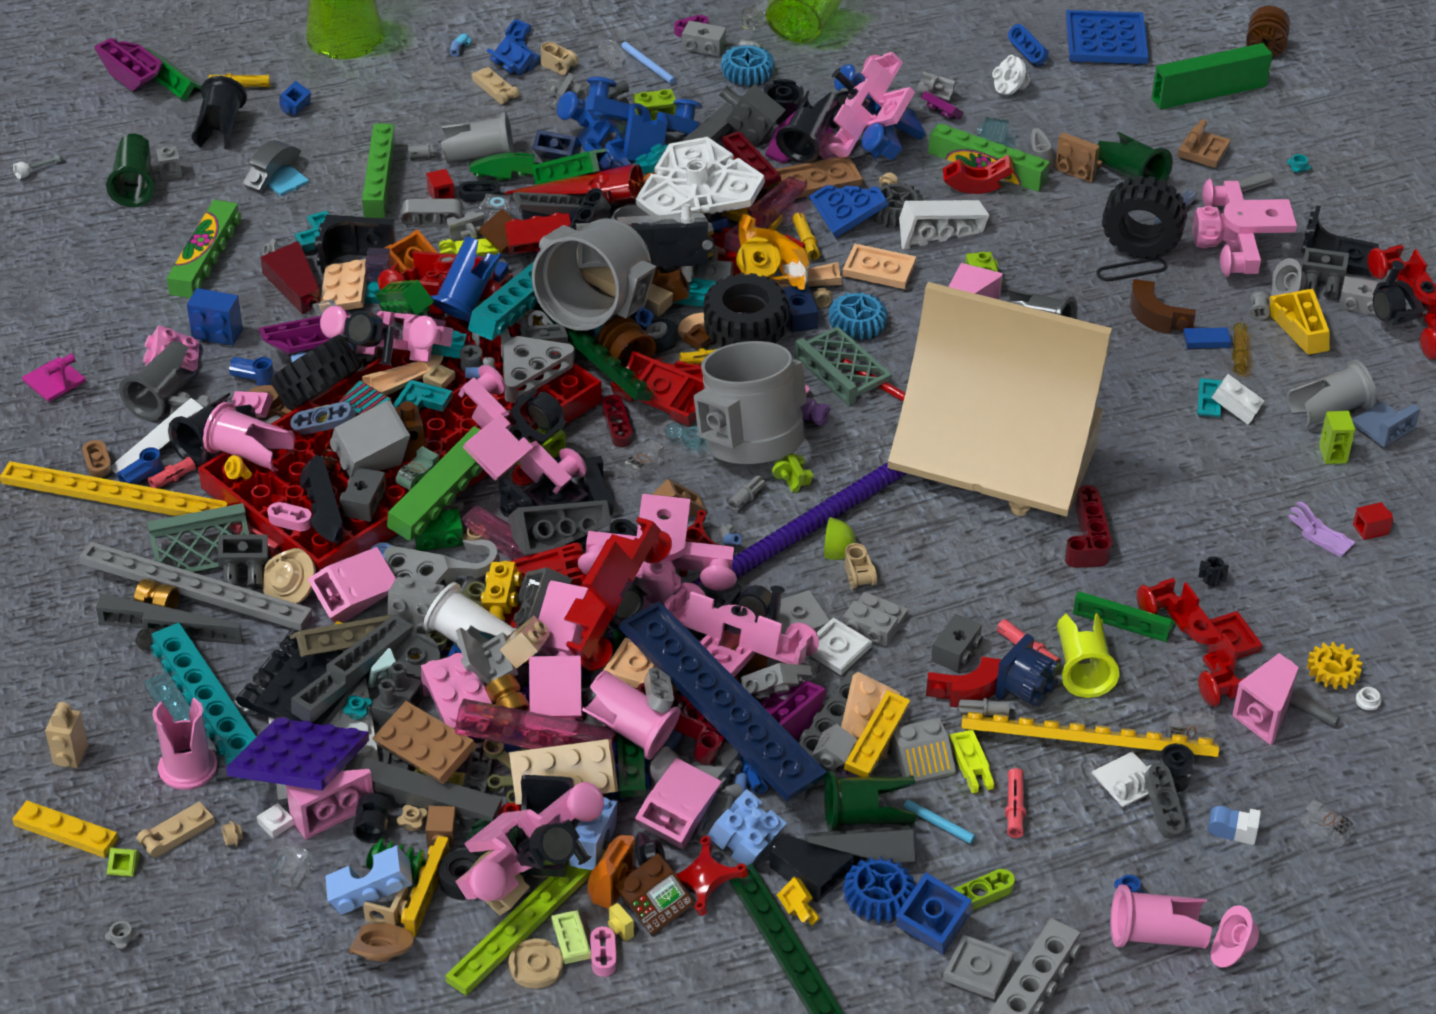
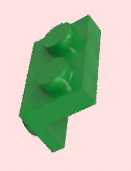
M459 510L441 511L434 521L431 520L426 525L423 533L415 536L416 550L426 551L463 545V529Z

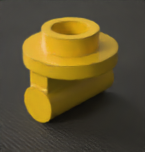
M233 455L225 463V472L230 479H238L239 477L249 479L252 476V472L239 456Z

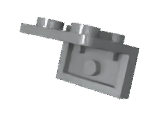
M397 577L388 591V615H397L414 625V630L407 637H415V634L428 636L430 632L425 631L423 627L424 618L433 601L444 589L445 585H439L431 581L412 580L409 577Z
M463 628L456 630L458 636L456 642L463 655L461 659L462 664L467 671L475 673L481 682L489 684L500 676L506 674H514L516 676L519 674L518 670L500 651V648L508 639L505 633L502 632L486 643L481 644Z

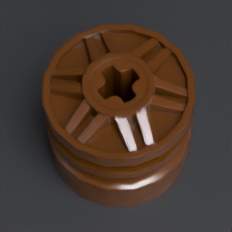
M1268 5L1255 10L1249 20L1246 36L1247 46L1263 43L1272 52L1273 57L1283 53L1287 46L1290 30L1288 14L1279 7Z
M618 316L611 319L603 326L597 337V343L606 347L613 357L620 359L621 364L625 368L633 351L652 359L656 352L654 339L630 316L628 318Z

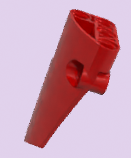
M636 163L505 192V196H512L514 192L586 195L589 190L599 188L611 204L612 195L616 204L619 203L621 206L636 204V197L644 186V177L641 166Z

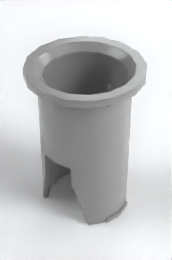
M506 111L502 112L499 118L441 126L445 135V141L441 142L446 163L514 152L512 130Z
M1355 359L1347 363L1346 369L1289 390L1287 402L1291 413L1307 412L1306 427L1323 421L1328 411H1349L1360 406L1365 409L1373 408L1376 404L1377 395L1369 371L1362 362Z

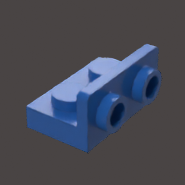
M506 37L495 51L490 48L486 50L491 55L489 58L498 66L503 64L502 67L510 74L515 72L519 76L522 75L535 58L531 53Z

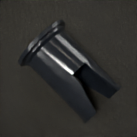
M212 76L206 79L201 86L203 101L194 131L192 132V140L194 144L201 148L212 135L213 129L219 130L224 135V149L230 146V139L238 111L247 101V92L238 81L230 77Z
M807 91L789 124L779 129L775 137L776 144L786 157L800 163H810L817 159L820 153L819 144L840 109V101L832 92L823 97L813 107L808 101L809 91Z
M230 393L187 418L179 416L171 420L168 426L169 440L181 459L184 460L186 457H190L195 466L203 464L208 459V453L210 452H207L203 443L204 428L212 411L218 404L227 402L228 397L231 395ZM251 404L235 407L237 412L256 419Z

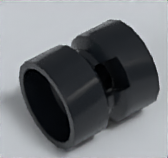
M1174 743L1163 748L1159 763L1165 764L1170 769L1176 792H1182L1190 784L1195 756L1193 751L1187 746ZM1158 775L1159 780L1163 778L1162 775Z
M368 793L358 799L352 829L353 835L358 840L365 843H378L381 838L385 839L391 813V802L387 797L377 793Z

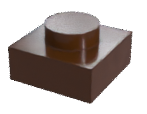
M700 324L684 334V342L698 350L707 347L713 342L706 333L705 327Z

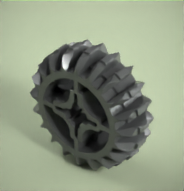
M890 182L889 185L882 184L879 189L889 205L872 215V219L878 221V224H885V227L893 226L895 228V226H900L899 217L905 201H924L923 195L920 194V190H915L914 186L908 187L907 183L904 185L899 184V182L897 184Z

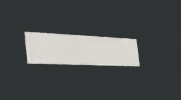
M190 398L111 465L112 471L117 474V472L138 460L140 452L145 448L154 447L158 450L170 441L168 426L173 418L179 416L187 418L204 407Z

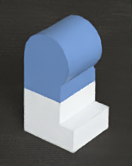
M1216 806L1210 811L1208 831L1220 838L1254 845L1261 811L1250 809V812L1246 813L1236 810L1232 811L1224 806Z

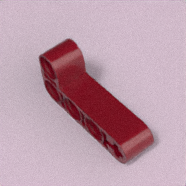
M1083 485L1078 489L1076 513L1082 535L1072 536L1067 540L1065 563L1074 568L1101 567L1109 562L1112 540L1098 489L1092 485Z
M643 682L639 684L637 690L646 695L645 685ZM673 692L674 701L670 709L678 707L681 711L674 730L697 740L693 754L697 762L703 765L714 763L726 739L686 697Z

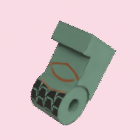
M422 446L416 451L417 457L399 470L396 477L397 484L411 490L439 462L438 454Z

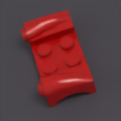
M633 351L626 368L632 370L634 375L639 380L646 382L647 387L654 392L651 401H638L670 414L671 419L690 427L696 419L694 395L704 390L703 379ZM612 381L610 385L613 395H617L630 402L634 401L630 395Z

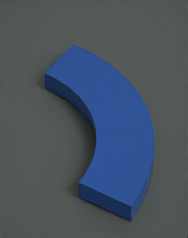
M515 19L507 28L505 37L535 57L526 68V70L531 71L541 62V56L532 52L525 45V39L532 31L531 25Z

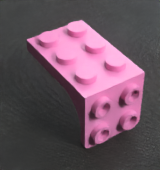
M455 653L450 657L432 660L421 665L423 695L432 696L442 722L459 732L497 721V714L485 691L483 682L478 679L475 673L465 669L461 661L463 658L462 653Z

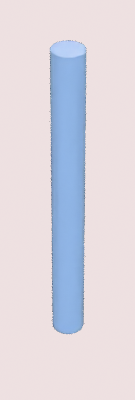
M627 42L622 43V49L672 85L676 82L675 77Z

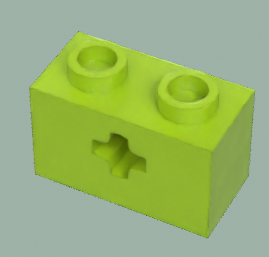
M1349 411L1326 412L1319 442V448L1325 464L1348 463L1355 433V427Z

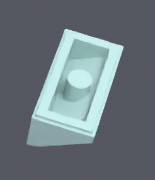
M390 648L385 651L371 668L367 684L368 688L377 687L381 680L392 677L390 666L396 661Z

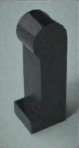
M601 456L585 458L583 460L587 471L585 476L579 478L585 492L589 494V502L607 500L611 516L614 512V495L607 491L602 478L603 459Z

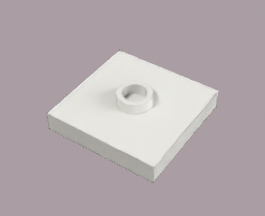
M833 617L817 632L819 647L811 657L842 675L872 647V641Z

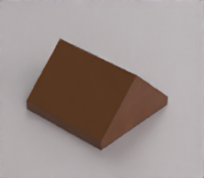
M503 209L479 228V233L501 254L509 253L505 237V223L513 220Z

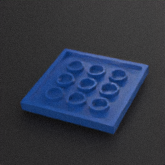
M1066 10L1069 61L1148 64L1143 12Z

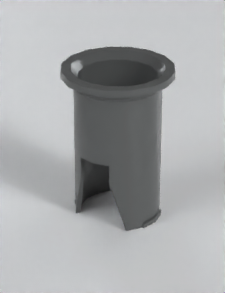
M1007 288L1010 295V303L1077 319V301L1072 296H1067L1064 300Z
M178 341L170 342L136 376H127L120 382L119 393L121 400L134 415L143 420H157L164 413V405L168 402L169 396H174L199 372L198 370L192 374L177 370L184 360L189 348L188 346Z

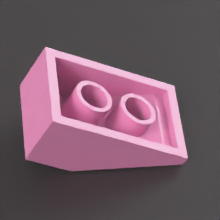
M369 769L340 771L322 791L286 785L290 815L293 817L295 826L305 840L356 815L358 799L364 794L373 793L372 776Z

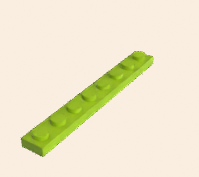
M569 859L566 876H549L445 975L446 983L467 996L510 955L513 949L515 950L520 943L564 903L590 877L593 870L570 866Z

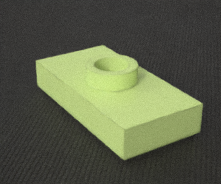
M578 910L551 916L564 964L591 959V951Z

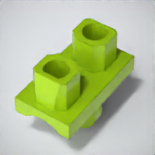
M793 452L784 456L781 460L775 461V465L772 468L774 477L776 479H784L792 493L799 492L801 486H809L813 479L811 470H803L805 465L803 456L794 455Z

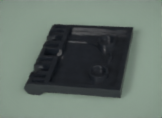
M292 629L280 642L279 646L283 651L274 650L271 657L267 658L259 668L258 673L256 672L252 677L255 684L248 683L244 690L236 697V702L244 708L273 719L283 717L288 720L301 722L303 720L291 713V698L325 674L326 665L344 651L338 650L301 657L297 639H290V636L298 631ZM369 672L318 717L313 724H330L346 703L347 698L353 694Z

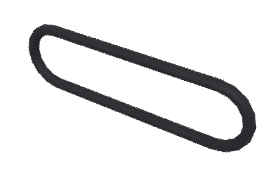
M1147 258L1103 266L1097 269L1096 275L1101 280L1112 281L1161 272L1166 269L1167 263L1161 258ZM1149 261H1160L1164 264L1160 269L1110 278L1102 277L1099 274L1104 269Z

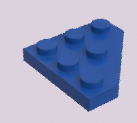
M826 185L809 196L835 238L889 205L879 187L861 189L860 186L835 188L834 185Z

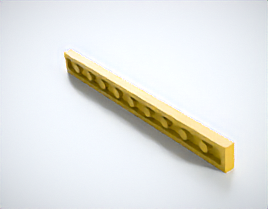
M9 461L0 475L1 484L173 516L228 506V503L222 500Z
M968 712V715H962V729L1162 751L1169 744L1176 743L1187 746L1195 755L1218 757L1219 753L1218 744L1213 743L1214 739L1207 737H1198V741L1187 740L1188 736L1172 734V738L1162 737V733L1147 731L1146 735L1136 734V730L1125 728L1121 729V732L1110 731L1111 728L1107 726H1095V729H1087L1084 724L1080 723L1060 726V722L1054 720H1044V724L1034 723V719L1019 717V721L1008 720L1009 716L994 714L993 718L983 717V713Z

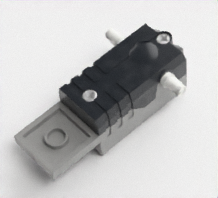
M682 204L681 214L617 217V220L628 224L642 237L648 248L651 264L656 267L682 266V273L688 282L692 281V266L709 264V257L714 255V242L711 238V235L714 234L712 224L708 222L703 213H692L690 204ZM589 223L576 224V231ZM578 243L577 263L579 268L610 267L599 252L587 244Z

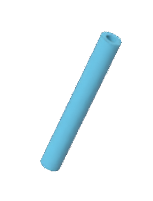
M909 799L904 803L903 809L916 813L918 817L969 844L974 842L975 834Z

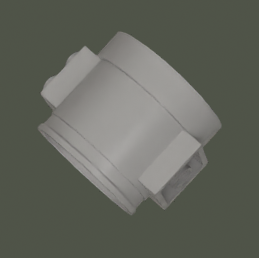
M599 219L578 231L563 225L542 237L539 243V248L541 249L533 264L532 285L540 306L558 324L573 330H590L604 324L616 314L628 318L646 305L656 266L651 264L650 254L644 240L628 224L615 219ZM579 242L587 244L599 252L610 266L616 285L615 298L598 293L583 278L577 263V247Z
M763 341L730 344L706 356L701 365L704 390L694 395L698 435L706 439L707 449L714 457L737 464H757L777 460L789 455L800 447L804 441L805 433L803 414L799 407L807 403L803 362L792 359L791 353L785 347Z

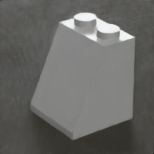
M389 400L335 427L333 436L330 439V445L340 458L342 468L347 471L349 476H353L358 467L380 471L401 465L410 434Z

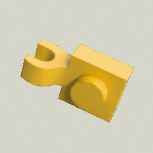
M793 877L777 894V897L789 915H798L803 923L808 920L810 925L813 926L820 919L817 912L808 905L813 897L801 879Z

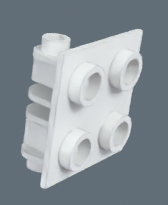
M1133 752L1091 772L1122 808L1149 795L1144 775L1151 765L1146 766ZM1155 772L1153 776L1158 777L1157 773Z

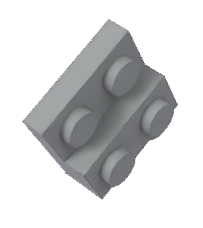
M864 592L858 602L853 601L843 615V624L872 642L887 647L908 616V608Z
M778 663L740 678L742 686L757 701L769 699L772 693L781 694L790 691L789 687L803 682V678L811 676L812 673L809 665Z

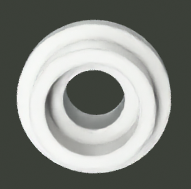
M1364 687L1356 695V703L1362 709L1376 710L1381 705L1380 693L1375 688Z

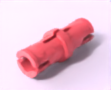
M186 457L173 466L168 465L164 471L149 477L148 482L152 488L157 489L170 482L175 483L183 475L196 470L195 463L190 457Z

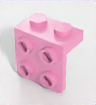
M158 325L153 335H149L145 341V347L147 348L143 358V362L146 363L145 366L162 352L170 342L178 341L189 347L180 367L195 372L198 368L199 341L170 328Z

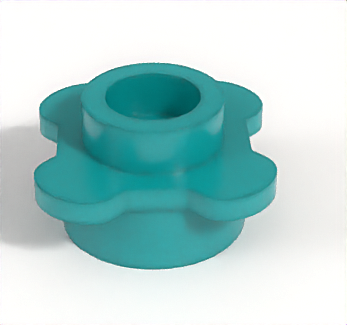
M1295 154L1292 156V159L1287 160V164L1291 166L1293 172L1300 173L1311 169V166L1308 164V158L1305 155Z
M351 695L347 698L348 703L343 707V713L353 720L364 719L368 715V707L372 705V701L370 698L363 699L362 697Z

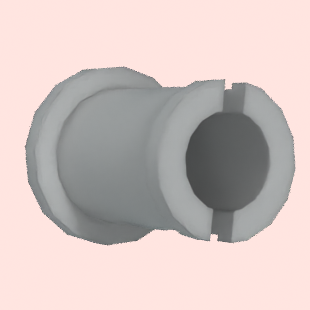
M426 142L425 145L408 146L410 159L428 157L429 159L430 156H434L433 144H429V142Z

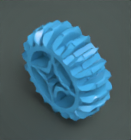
M746 44V46L739 45L737 48L732 47L731 50H726V54H723L721 69L723 77L727 78L729 82L733 81V84L747 85L748 87L755 84L757 86L758 83L764 84V81H769L774 71L772 54L768 53L767 49H762L761 46L755 47V45L748 46Z
M854 291L853 294L846 292L845 296L839 295L838 299L833 300L829 308V321L832 329L838 326L853 340L858 338L862 341L863 338L870 340L872 336L878 337V334L883 332L887 324L888 311L884 302L880 301L879 297L873 298L872 294H864V291L861 294Z

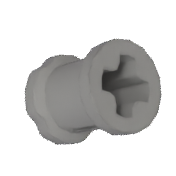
M1262 291L1254 292L1250 296V304L1252 305L1250 315L1253 319L1264 320L1270 315V309L1267 306L1269 304V296Z

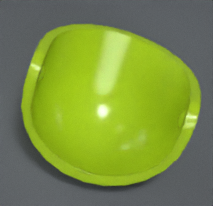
M829 517L825 535L824 557L829 560L844 559L846 547L856 543L854 531L847 523Z

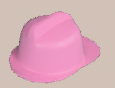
M1241 905L1233 906L1227 910L1221 919L1210 952L1214 965L1220 968L1229 967L1234 964L1241 956L1251 951L1257 945L1259 928L1246 907Z

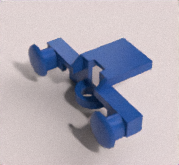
M846 64L840 68V72L855 86L866 79L859 72L855 74V67L852 64ZM836 78L834 79V87L840 92L841 88L845 87ZM867 94L870 103L865 109L870 114L877 115L882 107ZM906 107L898 123L893 126L921 140L925 132L914 110ZM874 123L863 130L862 147L865 151L871 152L874 159H877L882 154L893 160L903 149L891 125L883 127L880 123Z
M593 76L587 79V82L590 83L589 96L586 97L585 111H597L594 112V115L627 122L623 153L629 161L636 162L635 159L638 156L648 154L653 146L657 144L664 145L666 132L685 133L684 136H688L698 127V121H694L695 109L703 108L702 104L697 101L677 99L673 102L676 106L675 115L658 112L657 120L651 121L649 110L640 103L628 104L608 99L609 88L617 87V83L614 80L600 76ZM635 108L638 110L639 115H636Z
M573 91L564 93L557 103V115L561 120L571 118L584 127L577 137L584 151L603 149L601 146L602 142L609 132L613 133L615 131L617 135L605 145L608 154L612 158L611 165L606 170L631 165L621 150L624 149L627 126L609 118L601 119L599 116L594 115L596 111H585V100L580 98L578 100L576 93Z

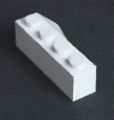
M979 200L905 201L899 217L901 248L907 250L910 249V246L919 244V246L928 245L929 241L939 240V242L947 241L952 236L960 238L982 233L989 214Z

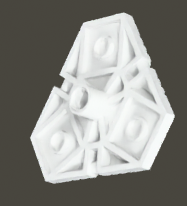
M709 137L671 143L655 166V174L649 176L636 197V205L649 215L681 214L682 204H690L692 213H710V215L716 212L722 213L723 211L738 210L752 206L765 183L763 174L741 159L737 158L734 160L731 152Z

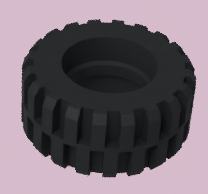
M1137 176L1134 180L1133 178L1126 179L1124 183L1121 182L1116 185L1115 189L1109 194L1102 218L1103 232L1113 246L1116 245L1120 252H1126L1128 256H1140V259H1147V257H1151V259L1157 258L1160 254L1163 256L1169 253L1170 250H1173L1181 240L1187 220V206L1183 202L1184 198L1180 193H1176V188L1172 185L1168 186L1167 182L1162 179L1158 181L1155 180V177L1150 176L1149 178ZM1135 210L1147 211L1158 217L1161 223L1155 225L1142 224L1131 218L1128 213Z
M738 273L736 276L732 274L724 280L722 278L718 280L705 294L703 303L705 331L714 343L717 342V345L720 347L748 341H763L776 344L786 333V328L788 327V298L783 288L774 280L770 281L764 275L760 277L755 273L750 275ZM739 312H754V313L741 314V313H739Z
M338 335L285 366L270 378V383L285 407L292 411L359 370L361 362L345 337Z

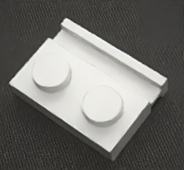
M1229 374L1222 380L1211 397L1246 424L1252 421L1254 415L1264 402L1262 398Z

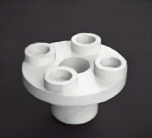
M1009 55L992 73L995 89L1003 95H1011L1017 90L1022 91L1027 88L1030 82V76L1026 72L1024 61L1013 55Z

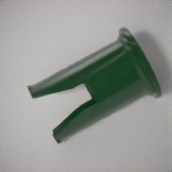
M1119 131L1117 134L1119 135L1120 143L1099 140L1097 144L1100 146L1098 160L1103 161V166L1127 178H1133V180L1137 176H1144V178H1149V176L1155 177V180L1161 181V179L1164 181L1168 180L1173 166L1172 154L1168 149L1162 147L1153 149Z
M131 133L121 138L113 164V171L108 175L106 181V190L110 198L117 204L125 207L142 206L152 199L155 192L154 180L151 177L149 140L143 137V135Z
M828 771L824 785V812L828 831H834L838 825H914L917 817L916 813L892 807H879L878 794L903 789L915 784L914 776L837 777L833 771Z

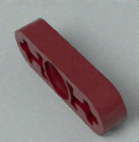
M608 395L602 400V412L611 441L617 447H626L632 443V429L623 401L617 395ZM613 419L623 420L620 423L612 422Z

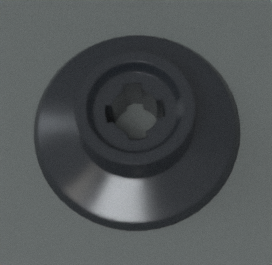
M638 832L635 837V852L639 866L657 853L665 861V852L660 840H650L645 833Z

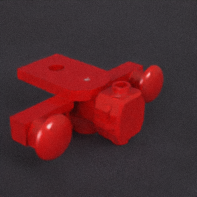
M414 251L412 252L414 267L406 269L400 274L399 263H395L390 269L382 271L378 277L379 289H383L390 282L419 280L430 296H435L438 294L456 255ZM475 257L472 270L484 257ZM494 270L479 301L488 299L513 279V274H509L498 283L493 280L496 277ZM433 304L429 305L430 310L426 312L427 314H431L433 318L445 316L444 311Z

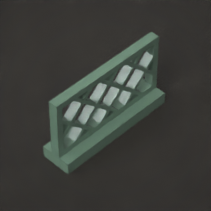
M838 326L808 341L804 338L795 341V358L803 362V365L848 406L856 403L857 396L892 379V374ZM836 335L842 339L841 341L829 340ZM813 346H824V350L815 349ZM827 347H837L840 350L839 352L828 351ZM843 348L853 349L855 353H846L842 351ZM825 357L838 358L837 362H831ZM841 359L853 360V364L840 363ZM856 361H866L869 365L856 364ZM839 369L851 370V374H843ZM854 371L867 372V375H854ZM870 372L880 373L882 376L871 377ZM852 381L865 382V384L857 388Z
M243 503L147 522L155 561L163 563L166 558H169L178 564L176 568L182 566L185 568L183 570L193 573L223 568L219 567L218 562L215 563L208 559L214 548L218 550V537L212 542L203 535L209 528H215L220 531L219 535H233L227 531L231 524L242 522L243 527L240 535H250ZM190 532L197 537L190 547L179 541L184 533ZM167 537L173 542L165 552L157 547L156 539ZM200 539L211 545L205 556L194 550ZM176 544L187 550L181 560L169 554ZM190 553L202 559L198 566L189 567L184 563Z

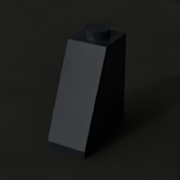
M791 836L775 843L770 850V868L788 882L793 877L800 878L813 897L812 900L816 903L845 879V876L852 868L854 856L848 852L813 844Z

